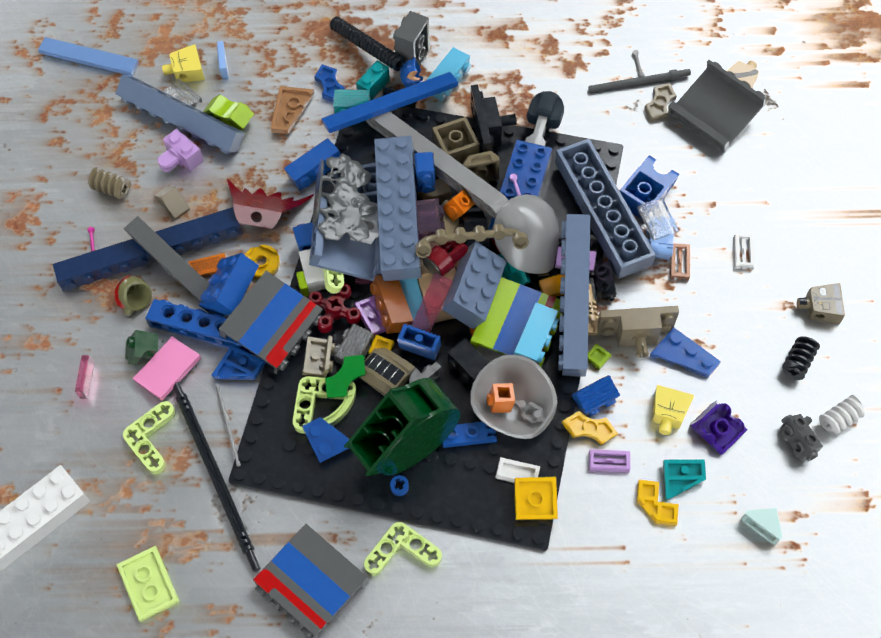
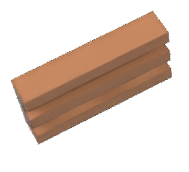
M673 243V254L670 257V279L678 278V280H682V278H685V280H689L690 244ZM675 248L678 249V273L675 272ZM682 249H685V273H682Z

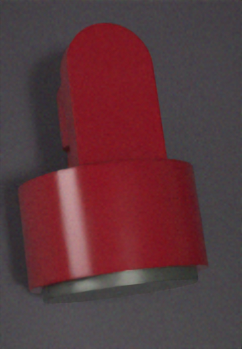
M448 241L444 245H436L431 249V254L423 258V264L434 277L443 278L455 267L454 264L465 256L468 246L464 243L459 244L456 241Z

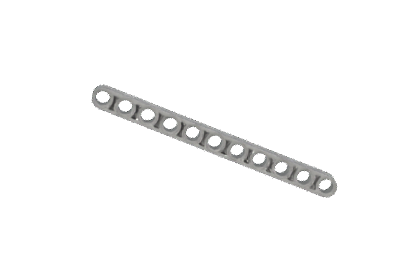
M391 112L366 120L372 128L386 138L412 136L414 159L415 153L432 152L435 175L459 193L464 189L475 205L491 217L495 218L501 207L508 201L502 193Z

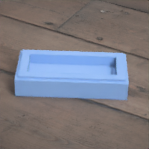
M218 41L217 52L221 77L228 79L226 49L224 42Z

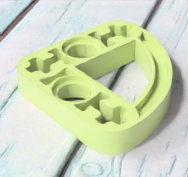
M307 376L299 382L293 415V426L299 433H305L303 428L299 426L302 420L301 414L305 415L306 423L303 425L313 420L316 397L327 398V393L322 390L323 386L326 385L325 378ZM354 382L349 386L350 390L347 397L330 398L343 400L336 411L323 418L330 425L334 426L340 422L351 409L356 397ZM308 383H311L312 387H309V390H306L305 386H307ZM304 400L311 403L307 409L300 407V403Z

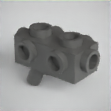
M789 414L781 420L783 424L780 426V430L782 431V438L792 446L794 456L801 461H811L818 457V452L823 448V445L809 426L812 418L809 416L804 418L802 414L794 416Z

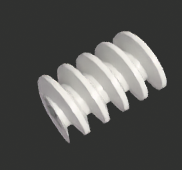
M852 394L830 410H827L824 414H821L819 422L826 431L838 435L841 430H846L847 426H852L853 422H858L859 418L865 417L863 405L858 397Z

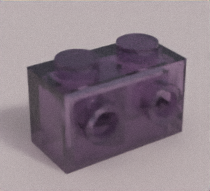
M439 198L416 201L419 240L421 241L426 236L435 235L438 229L446 231L445 221L441 222V217H444V207L439 205Z

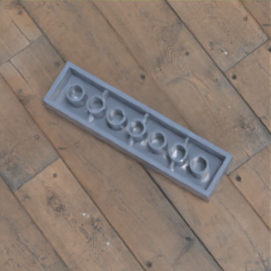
M412 136L374 139L380 264L383 280L393 281L422 278L421 258L416 255L415 245L420 242Z
M590 138L556 150L555 164L583 215H590V228L594 235L597 236V240L608 260H611L612 268L618 279L653 266L656 254Z
M567 214L566 221H562V238L565 239H562L561 257L565 258H561V275H564V277H561L560 294H564V296L560 297V313L564 314L560 316L559 332H563V335L559 337V351H563V355H559L558 370H562V376L586 377L588 369L590 215Z

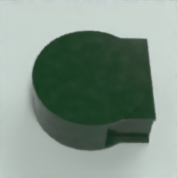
M422 378L402 387L391 388L344 447L350 448L367 469V476L379 473L385 475L398 474L414 466L439 447L455 429L461 413L433 379Z

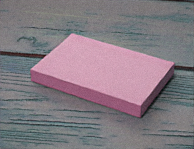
M172 336L134 376L133 380L163 401L173 390L175 383L180 382L201 359V356Z

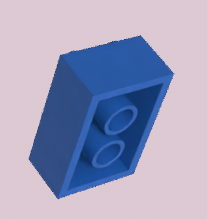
M243 253L222 258L217 264L218 269L216 273L209 279V286L202 293L198 306L213 315L215 313L222 316L231 314L241 302L259 265Z

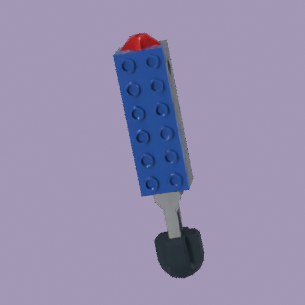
M542 91L536 94L529 105L526 117L529 123L535 125V130L525 141L516 140L500 191L508 200L518 196L513 182L510 181L511 174L517 175V184L521 195L528 194L541 197L552 154V148L545 146L544 135L550 128H559L564 115L563 101L558 94L552 91ZM493 217L491 219L488 230H493L492 228L494 226L495 218ZM494 237L489 238L490 246L495 247L499 252Z

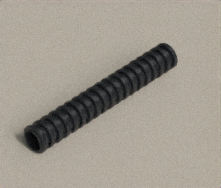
M335 16L330 21L329 26L331 30L383 62L394 71H400V68L403 67L405 63L404 57L393 52V50L379 43L341 17Z

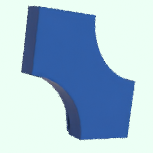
M322 64L314 78L324 88L322 98L333 102L334 90L345 89V87L336 80L337 69Z

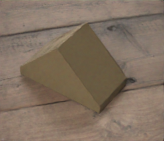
M168 185L154 195L157 201L175 220L190 210L175 186Z

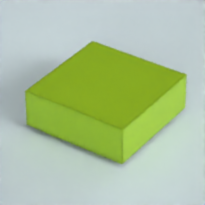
M297 272L296 275L301 294L308 297L309 291L304 272Z
M596 343L588 352V363L600 370L611 358L612 354Z

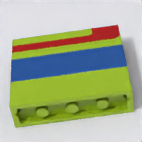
M501 277L486 321L476 327L470 343L476 349L480 345L503 355H514L535 303L537 302L557 310L556 318L560 319V316L563 315V313H560V299ZM556 327L555 330L551 329L549 335H553V336H554V335H555V332H556V330H557V327ZM550 341L548 347L544 345L543 352H548L552 341ZM543 357L541 363L537 362L540 367H542L545 357Z

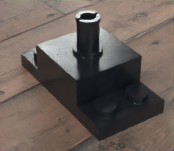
M478 84L471 85L470 108L477 139L480 144V152H493V148L501 147L502 127L517 125L516 114L500 116L496 98H484L483 92L479 91Z

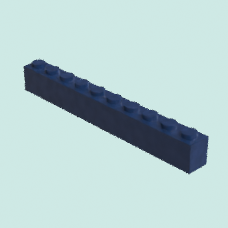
M234 207L155 231V233L175 252L182 255L191 250H198L203 246L235 238L241 235L242 231L235 216ZM130 239L54 263L53 268L57 283L62 291L84 284H91L103 278H110L112 275L126 273L134 268L145 267L150 263L156 262V260L134 239Z

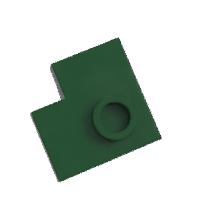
M135 330L126 341L125 359L128 360V364L136 365L141 358L151 359L158 351V334Z

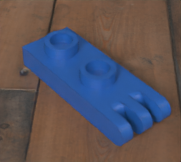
M484 422L457 424L452 433L443 442V448L496 442L497 436H488L496 434V430L490 428Z

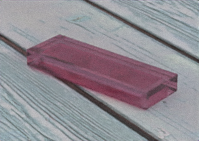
M434 273L412 326L414 328L421 329L422 331L425 330V332L430 334L453 280Z

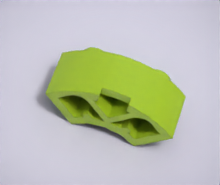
M220 94L212 98L203 111L238 130H243L254 115L246 104L232 102Z

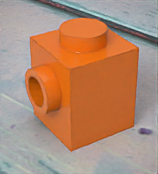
M463 189L441 208L454 222L474 206L475 203Z
M513 383L492 385L490 393H487L486 398L487 405H490L491 413H511L515 403Z

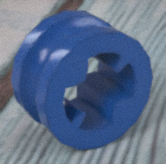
M398 475L392 478L390 482L392 493L396 496H403L408 492L409 483L406 477ZM397 482L404 483L402 490H399V488L395 489Z

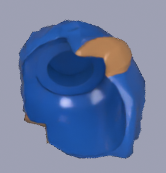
M415 57L406 61L403 67L400 68V78L405 87L415 85L423 80V77L419 76L421 69Z

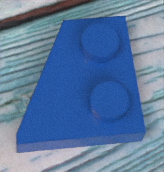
M231 345L212 373V378L256 380L265 366V361Z

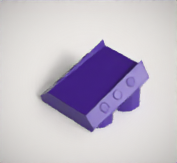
M716 400L692 421L690 426L722 455L748 429L741 419L735 418L731 414L732 409L727 403H719Z

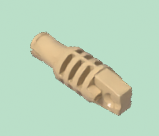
M589 284L588 335L595 336L598 333L597 302L593 299L592 285Z

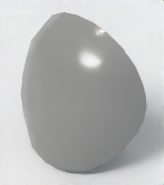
M525 194L511 198L497 213L494 225L502 224L504 229H517L527 234L529 244L524 249H516L512 241L513 236H505L502 240L494 238L499 252L508 263L520 271L533 274L551 271L555 264L559 243L558 219L553 208L542 198L535 195Z
M504 355L488 363L479 372L471 389V405L478 418L494 430L515 438L529 439L543 432L553 419L557 407V395L550 378L536 362L521 355ZM513 383L515 403L511 413H491L490 405H487L486 398L487 393H490L492 385Z

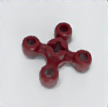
M344 283L340 292L328 299L323 298L322 294L317 291L309 294L308 299L325 311V315L320 317L317 322L318 330L321 333H329L333 327V320H338L341 317H344L351 325H356L360 322V310L355 307L348 309L343 304L351 296V287L348 284Z

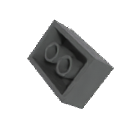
M409 11L408 15L403 17L401 26L395 30L393 39H395L394 50L397 54L404 57L405 63L415 57L421 67L430 52L429 17Z

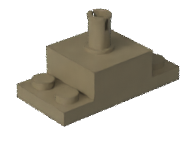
M675 305L600 310L597 335L610 336L616 334L618 347L635 346L636 357L641 358V354L643 358L649 355L647 345H657L660 333L668 332L675 326L679 315V307Z

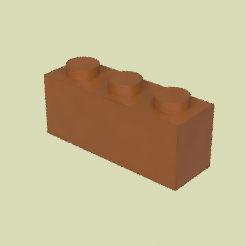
M375 275L370 285V291L375 296V305L381 315V324L385 327L387 334L399 333L404 324L411 326L413 323L400 281H384L382 275Z

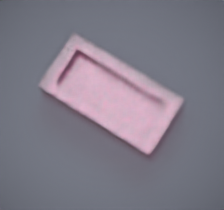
M89 355L81 356L75 392L80 399H88L95 364Z

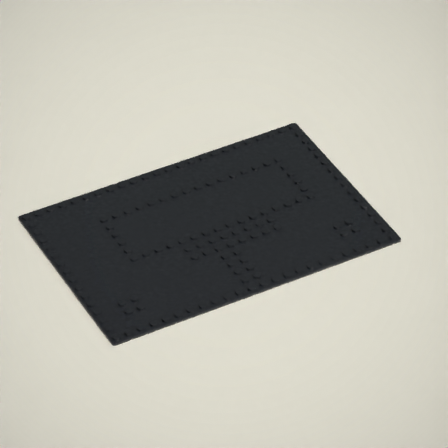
M406 106L390 111L433 144V127L464 117ZM466 117L477 138L473 118ZM365 120L339 130L335 146L340 151V154H345L351 160L365 165L376 162L374 139L386 137L372 128ZM516 125L502 127L501 147L493 148V153L500 158L499 180L487 182L499 192L502 188L516 140L525 141L527 137L534 133L535 129ZM546 131L544 135L545 146L552 148V154L540 198L553 208L558 219L559 236H562V221H566L567 214L583 215L555 164L556 150L589 138ZM590 139L617 185L624 146L618 143ZM324 180L322 192L332 193L334 191L333 184L330 181ZM449 185L453 198L459 192ZM417 193L420 213L437 209L440 217L442 204L437 206L427 205L418 198ZM474 205L466 212L481 211L482 209ZM483 211L489 228L492 217ZM590 228V235H594L592 229ZM598 240L596 243L595 265L602 263L604 254ZM490 246L492 252L497 255L501 254L495 247ZM299 256L290 287L301 294L296 275L297 272L303 271ZM554 264L553 269L548 272L549 275L538 277V274L528 273L531 282L524 286L541 292L538 284L539 280L560 275L561 269L555 268ZM593 271V273H589V284L592 285L593 299L595 300L597 287ZM343 274L344 283L351 287V296L343 303L346 308H353L356 302L374 296L370 291V285L373 281ZM327 289L317 291L325 299L336 296V293H330ZM341 317L338 320H333V327L329 333H321L318 330V326L314 325L311 329L312 334L310 337L327 340L328 336H333L332 343H335L336 348L338 344L341 345L343 342L345 330L347 328L350 329L352 325L344 317ZM454 318L430 324V327L421 329L422 331L429 332V334L432 333L433 335L440 336L441 348L435 361L399 348L397 339L400 332L378 334L394 341L391 351L412 364L420 373H422L427 365H432L435 362L441 366L442 375L435 382L460 411L461 416L458 424L482 422L475 414L471 405L472 385L464 382L460 372L457 369L453 370L448 364V352L465 338L469 342L471 341L472 335L467 325ZM560 319L555 335H552L548 352L544 351L545 359L541 367L550 378L557 395L556 412L543 432L533 438L521 439L496 431V434L488 435L497 436L496 442L443 448L442 443L423 460L409 469L394 475L379 473L367 476V469L350 448L319 463L306 434L295 430L293 415L298 385L302 378L307 377L302 375L307 340H303L300 343L301 348L295 356H290L288 359L289 364L283 371L280 370L275 374L274 367L267 362L265 363L237 451L241 466L237 467L235 459L229 476V483L296 499L547 551L554 519L516 520L515 484L496 479L500 457L540 466L538 477H556L558 499L570 435L562 422L574 414L575 401L571 394L578 391L580 377L562 376V370H558L559 355H563V351H559V337L563 335V332H559ZM360 320V322L356 324L359 327L366 329L362 320ZM367 352V355L365 356L364 361H365V360L367 359V357L369 356V352ZM330 354L333 367L332 371L328 372L326 378L338 373L342 367L341 364L336 363L334 354ZM360 377L353 381L356 386V397L351 409L340 422L333 426L349 439L385 397ZM308 383L307 386H305L306 390H309V387H312L311 383ZM326 385L322 388L324 392H326ZM316 397L313 420L329 416L338 409L343 400ZM307 400L300 403V407L303 409H307L311 405ZM301 414L302 420L299 423L300 427H302L303 424L306 423L304 419V414ZM398 475L406 477L409 483V490L403 496L394 495L390 487L392 478ZM397 482L395 489L399 488V490H402L404 483Z

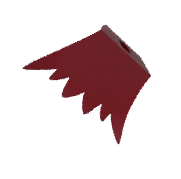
M227 179L237 221L246 225L273 229L280 219L282 212L300 206L314 195L312 194L293 201L294 197L282 200L281 192L267 196L261 188L253 194L246 188L241 192ZM253 212H259L262 215L260 222H254L251 219Z

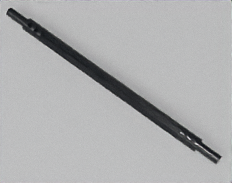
M176 382L173 386L177 396L176 401L230 521L242 553L246 554L253 572H256L261 567L254 553L255 548L200 427L187 394L183 392L180 383Z

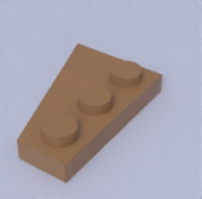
M280 86L270 128L271 133H290L315 94L314 89Z

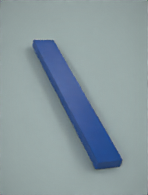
M451 72L324 117L322 118V123L327 131L332 133L458 87V81Z

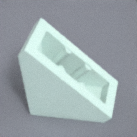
M777 508L747 510L741 518L744 523L774 545L782 538Z

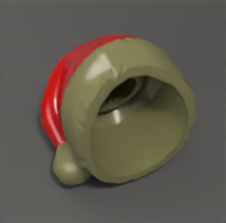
M126 277L115 288V301L123 309L125 315L131 316L134 311H141L149 305L152 291L143 279Z

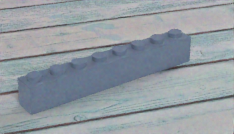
M121 76L115 94L120 96L122 101L135 104L137 109L149 111V115L153 117L163 118V122L176 125L180 131L192 133L191 136L196 139L202 138L206 140L205 143L210 146H218L223 153L238 152L245 134L244 132L133 76Z

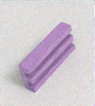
M589 450V471L630 473V451ZM594 456L626 457V460L594 458ZM598 464H620V465H598Z

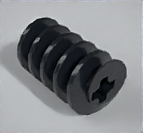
M807 336L796 338L785 362L782 364L784 373L794 380H803L805 374L808 373L807 368L811 367V362L814 361V356L817 355V350L820 349L819 342Z

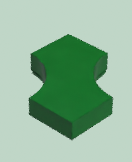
M364 355L344 356V362L339 372L325 378L327 398L347 397L351 383L355 379L366 375Z

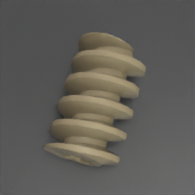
M94 167L91 170L88 179L90 189L97 190L100 193L103 192L117 199H123L131 187L130 179H125L123 176L118 177L117 174L112 175L111 172H106L103 169L99 170L98 167Z

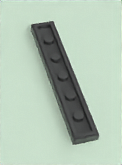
M139 216L124 227V231L199 302L201 301L200 297L207 290L209 283Z

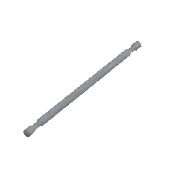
M216 384L236 465L239 467L241 464L238 460V453L222 393L220 392L219 384Z

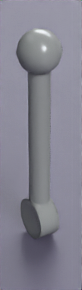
M633 50L632 56L636 59L639 71L638 77L645 76L638 57L639 51Z

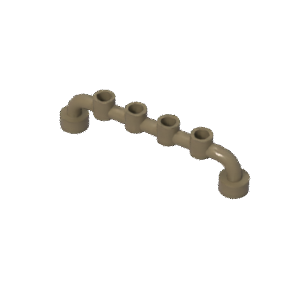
M502 224L494 225L493 230H485L483 226L479 225L473 229V232H466L464 228L458 227L454 230V233L446 234L444 229L436 230L435 235L426 236L415 245V251L418 257L426 258L431 254L430 243L444 245L448 241L464 243L470 239L482 242L486 238L493 237L496 240H502L505 236H513L514 247L516 249H524L528 246L529 240L527 234L517 229H504Z

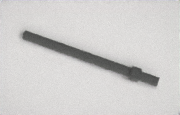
M690 68L683 70L673 69L666 73L589 85L588 89L589 92H596L670 79V81L677 80L678 77L690 76L691 70Z

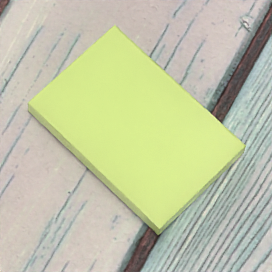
M156 546L116 564L140 622L180 603Z

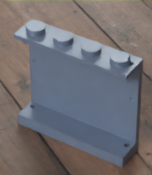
M321 196L320 208L330 207L327 206V197ZM319 212L317 221L313 224L309 265L370 281L374 280L375 275H381L379 236L374 239L372 244L350 240L347 233L338 241L325 239L324 234L318 229V225L325 220L326 216ZM328 213L330 217H334V214Z

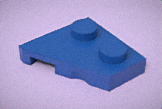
M321 417L302 426L319 463L349 449L344 447L349 438Z

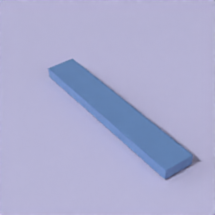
M47 37L44 38L38 48L39 53L130 76H133L139 65L138 59Z

